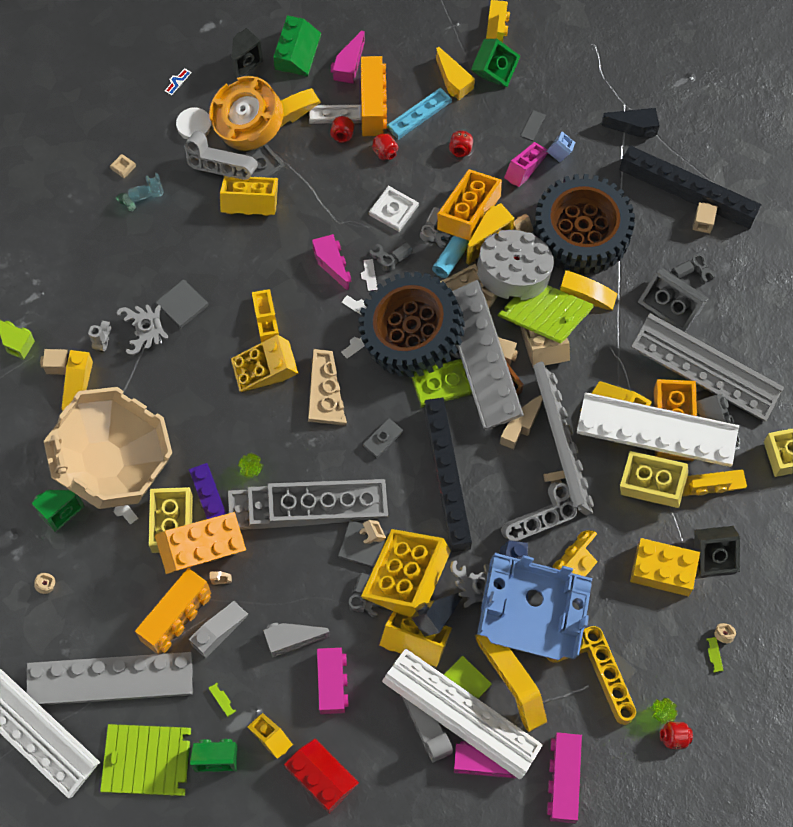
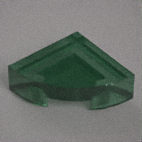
M120 193L116 196L120 204H125L127 210L133 212L137 208L126 193Z

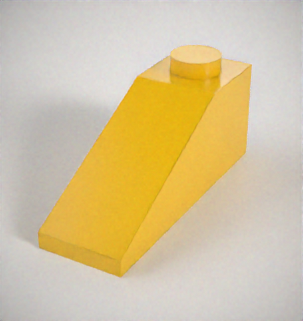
M440 47L436 48V61L447 91L451 96L461 100L474 89L475 78Z
M70 350L66 366L62 411L72 402L78 391L87 390L93 364L89 352Z

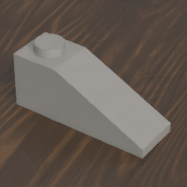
M233 601L204 623L189 638L191 645L206 659L248 616V613Z
M273 623L263 630L272 658L330 637L328 628L282 623L278 625V623Z

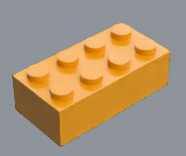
M382 56L361 57L362 136H377L383 134V129H387L386 63L382 64Z
M469 169L438 212L437 230L470 241L487 210L491 206H495L501 197L502 180Z
M657 379L654 386V407L697 416L696 381ZM655 451V457L668 460L694 461L691 458Z
M235 512L169 529L155 535L166 574L246 551Z
M187 568L135 630L140 641L156 654L167 652L172 645L171 641L176 636L179 637L184 631L185 624L188 621H192L198 614L197 610L200 606H204L210 600L211 591L207 581L190 568Z

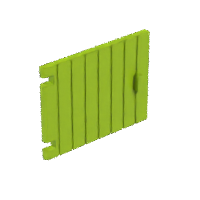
M547 285L545 290L534 298L520 300L521 297H514L504 307L507 312L501 310L498 313V317L561 344L594 306L592 303Z
M108 724L100 792L185 796L186 789L178 788L179 783H186L190 741H183V735H191V728Z

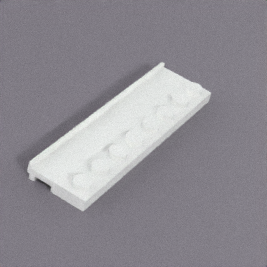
M586 392L577 434L731 467L733 465L739 425Z
M407 649L403 651L382 680L388 687L518 779L523 778L543 745Z
M0 669V734L66 797L72 798L96 766L100 764V761Z

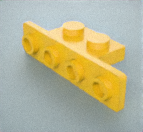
M491 0L486 39H498L503 43L504 36L507 37L508 26H505V22L509 23L510 12H507V1Z
M734 470L688 476L682 496H700L707 493H724L726 491L746 489L747 484L744 471Z
M591 530L582 531L577 536L574 544L565 550L563 557L557 560L552 567L560 570L562 566L573 568L571 573L586 576L597 563V560L586 549L597 533Z

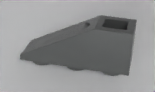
M723 394L696 401L700 417L734 424L733 417L729 415L727 410L728 401L726 397H723ZM738 434L735 450L740 449V438Z

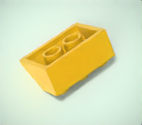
M224 176L220 191L221 212L227 214L275 215L278 178L250 177L247 180Z
M393 611L385 625L379 646L400 654L407 649L430 666L437 667L452 628L444 625L440 633L424 637L411 617Z

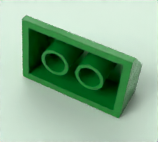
M287 15L273 57L275 70L308 76L321 38V32L305 19Z

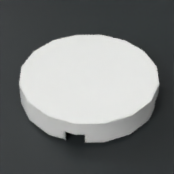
M200 108L186 109L179 114L176 120L179 134L187 140L195 131H200L205 136L211 131L212 121L209 118V114Z

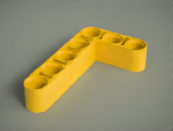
M596 626L585 628L582 634L579 654L588 653L616 721L622 725H627L636 716V708L602 630ZM595 634L598 640L591 641L588 635ZM596 653H603L606 659L599 660L596 657ZM563 657V658H561L560 660H554V659H551V658H547V659H548L550 662L556 663V662H560V661L565 660V659H568V658H567V657ZM610 671L614 678L607 679L604 676V672ZM612 691H620L622 698H615ZM622 709L628 710L630 717L624 718L620 711Z
M476 634L475 638L479 647L515 697L519 715L526 730L530 732L547 723L540 691L511 649L492 644L487 637Z

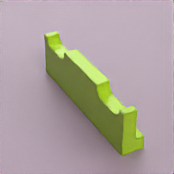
M716 637L707 638L706 640L709 641L710 648H708L710 662L714 664L715 668L713 673L723 672Z
M215 683L209 687V690L227 717H229L236 710L231 708V701L224 691L219 690L217 687L218 683Z

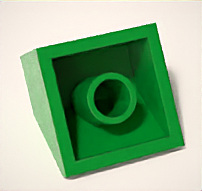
M484 39L471 71L482 79L508 87L520 55L498 39Z
M46 490L44 493L38 494L32 502L39 516L54 532L85 507L80 496L71 490Z
M209 739L199 740V743H193L190 765L195 772L237 771V744L232 742V739H220V742L212 743Z

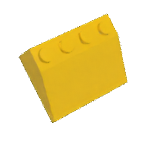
M391 529L361 597L401 615L412 617L419 604L430 601L451 550L444 538Z

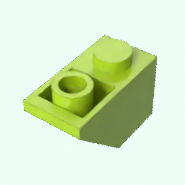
M0 320V336L7 353L24 360L35 342L31 331L24 327L21 329L15 327L9 321L3 322Z

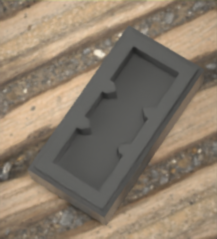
M388 418L363 444V447L374 457L378 458L403 433V429Z

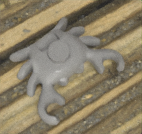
M146 305L147 313L138 306L135 307V310L139 314L126 307L120 308L116 312L117 316L127 313V316L124 318L125 322L135 320L132 325L136 328L135 335L139 339L130 341V344L134 345L135 349H127L126 353L128 355L138 354L144 343H146L145 349L150 348L153 340L158 345L159 335L165 339L169 338L161 326L160 305L156 307L155 313L152 312L149 305Z
M456 560L452 561L450 566L451 572L461 580V582H455L456 586L463 590V592L459 593V596L468 599L464 603V607L466 608L472 603L482 602L489 565L485 564L483 566L485 575L483 572H480L478 575L470 573L467 576L466 566L460 567V571L456 569L458 562Z

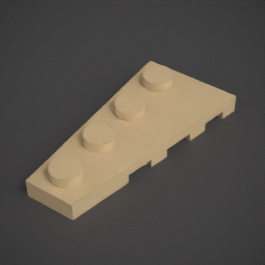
M313 350L308 422L346 426L347 421L346 416H344V406L341 400L333 351Z

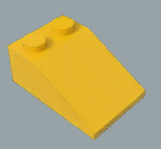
M502 203L491 206L487 210L469 241L466 259L468 265L479 258L481 246L489 236L494 233L498 234L501 230H513L514 217Z

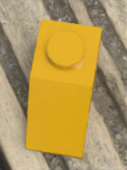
M263 713L247 726L277 759L284 755L293 745L281 728Z

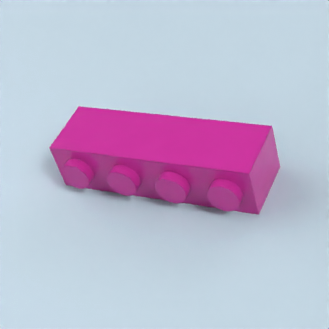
M556 733L555 739L551 738L550 751H554V758L550 759L549 772H553L552 781L549 780L548 793L552 794L551 802L547 803V815H550V821L575 824L578 821L582 735Z

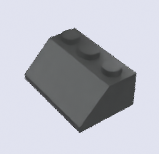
M662 268L655 273L638 303L674 327L685 332L699 315L709 298Z

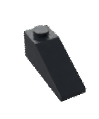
M656 108L603 113L601 122L604 127L637 137L656 136L660 126Z
M460 592L428 603L423 602L416 607V612L411 619L424 637L440 633L463 598L459 596Z

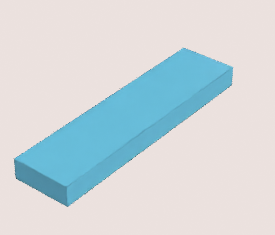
M440 87L389 123L387 129L399 140L450 104L452 98Z

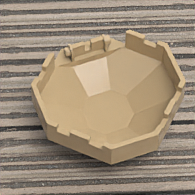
M118 387L78 391L72 402L60 414L56 426L43 441L51 478L98 509L138 504L172 455L164 417L158 413L154 415L146 409L147 406L135 398L131 400Z

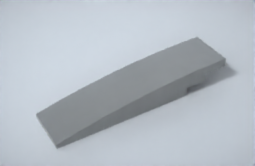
M385 479L269 483L268 486L248 487V490L228 491L229 513L235 512L240 530L319 525L388 517Z

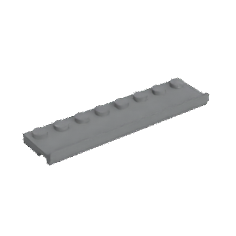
M476 280L452 291L463 312V320L465 322V327H462L464 336H460L462 343L460 346H457L483 428L491 430L493 429L492 427L508 423L524 416L481 284Z
M649 313L631 346L633 350L689 381H696L697 385L715 395L723 394V397H726L729 403L764 422L767 421L780 393L784 389L780 384Z
M541 361L533 365L573 506L587 516L593 514L592 507L594 504L591 496L587 494L588 483L582 477L581 471H583V466L580 460H577V446L572 442V429L566 422V418H568L567 412L560 402L563 400L562 395L555 385L558 383L554 373L545 368L544 362Z
M192 652L27 663V694L40 706L193 695Z

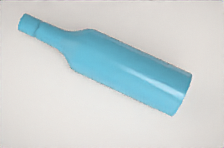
M453 236L433 265V272L441 278H447L467 249L469 240Z

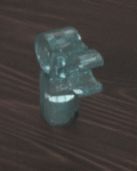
M155 173L154 178L145 177L148 186L142 185L128 189L131 202L149 198L150 195L152 197L163 195L164 191L158 173Z

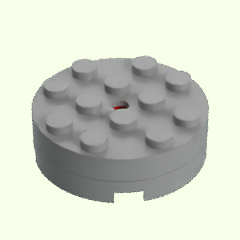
M501 230L498 234H492L483 242L477 262V275L481 283L490 292L499 297L508 299L509 296L521 297L520 300L531 299L541 294L547 287L554 264L553 255L548 246L532 233L519 230Z

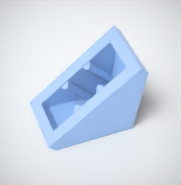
M561 132L547 152L558 162H561L572 152L575 142L564 132Z

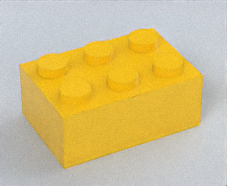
M641 538L637 545L630 582L689 597L694 587L700 552Z

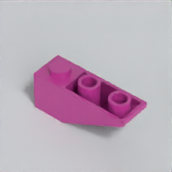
M333 234L313 239V251L318 265L341 286L349 290V282H352L349 271H345L346 261L344 256H340L339 251H341L339 241H335Z

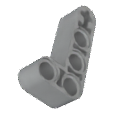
M195 131L185 143L187 163L193 169L247 180L258 167L257 161L251 156L209 148L207 137L200 131Z
M559 482L552 483L548 489L552 504L506 522L501 528L503 537L511 541H518L574 518L577 514V508L573 506L568 485ZM561 486L563 492L561 496L558 497L556 495V489ZM565 505H568L569 512L566 515H564L562 511L563 507ZM550 512L551 520L546 522L544 517L546 513ZM532 519L534 525L531 529H528L526 524L528 520ZM511 528L517 529L513 531V535L509 534V532H511Z
M402 696L432 763L451 755L453 752L452 745L446 733H443L439 722Z

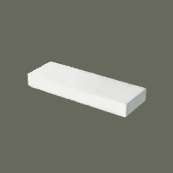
M317 105L309 111V124L332 123L338 116H346L354 123H362V105Z

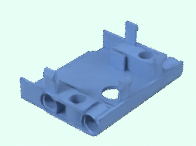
M495 553L489 565L477 635L487 637L492 644L554 660H560L563 657L575 659L579 656L584 628L588 626L589 615H587L593 578L571 573L573 568L562 566L559 570L532 563L534 558L523 555L522 559H517ZM493 582L499 583L501 589L495 588ZM536 590L541 593L543 601L540 606L534 607L527 602L526 594L528 591ZM572 602L579 606V610L572 606Z

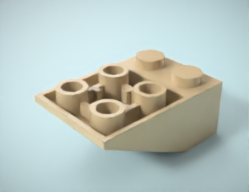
M521 327L532 366L541 361L544 362V365L570 361V345L567 338L560 344Z

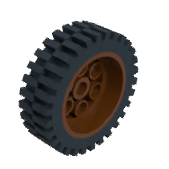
M574 174L573 180L566 176L563 179V183L559 179L555 181L554 186L551 184L547 188V192H543L536 208L533 225L534 236L541 239L548 246L555 260L554 266L557 268L562 264L564 265V271L574 268L573 273L579 274V269H582L584 274H589L590 269H593L595 274L599 273L600 267L605 271L608 269L609 264L614 266L617 259L620 261L623 254L626 253L635 226V213H632L633 206L632 204L629 205L630 199L628 196L623 198L624 191L622 189L616 191L617 185L615 183H612L610 186L607 185L608 179L604 178L600 182L598 181L599 176L594 175L593 179H589V174H584L583 179H579V174Z
M404 272V278H401L400 274L394 275L395 280L392 282L390 278L385 279L387 285L384 287L379 283L376 286L378 289L377 293L373 290L369 293L372 299L366 298L363 302L366 308L361 307L360 313L363 317H359L358 322L361 326L358 328L366 349L377 364L379 363L381 368L384 370L387 368L391 374H394L396 371L398 376L404 377L405 372L408 377H414V372H417L418 376H424L423 370L427 369L430 374L434 372L433 366L437 365L439 369L443 367L441 362L443 359L447 363L451 360L450 352L454 355L458 350L455 344L460 346L462 343L460 336H464L462 328L465 327L464 316L455 295L444 281L440 282L436 276L431 278L428 273H424L422 277L420 272H414V277H412L410 272ZM418 342L416 346H412L413 343Z

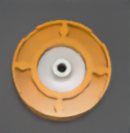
M243 76L237 78L238 81L229 86L226 83L219 89L211 102L209 118L212 121L214 131L228 146L246 151L257 149L274 138L281 127L284 111L280 98L266 81L254 76Z

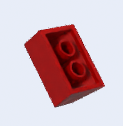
M316 738L300 748L284 764L285 769L329 814L359 784Z

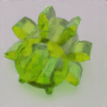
M248 453L247 456L243 455L238 463V466L242 467L240 472L246 477L258 476L264 466L260 463L261 458L253 453Z
M663 698L661 701L656 699L652 705L653 717L663 724H666L668 720L673 722L678 715L677 710H675L677 705L668 698Z

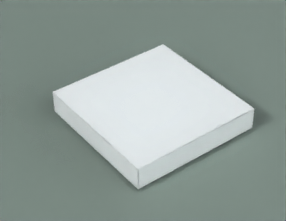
M388 186L369 211V215L400 232L419 206V202Z

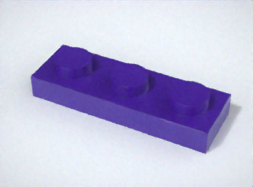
M208 463L189 469L206 518L210 519L225 515L226 512Z

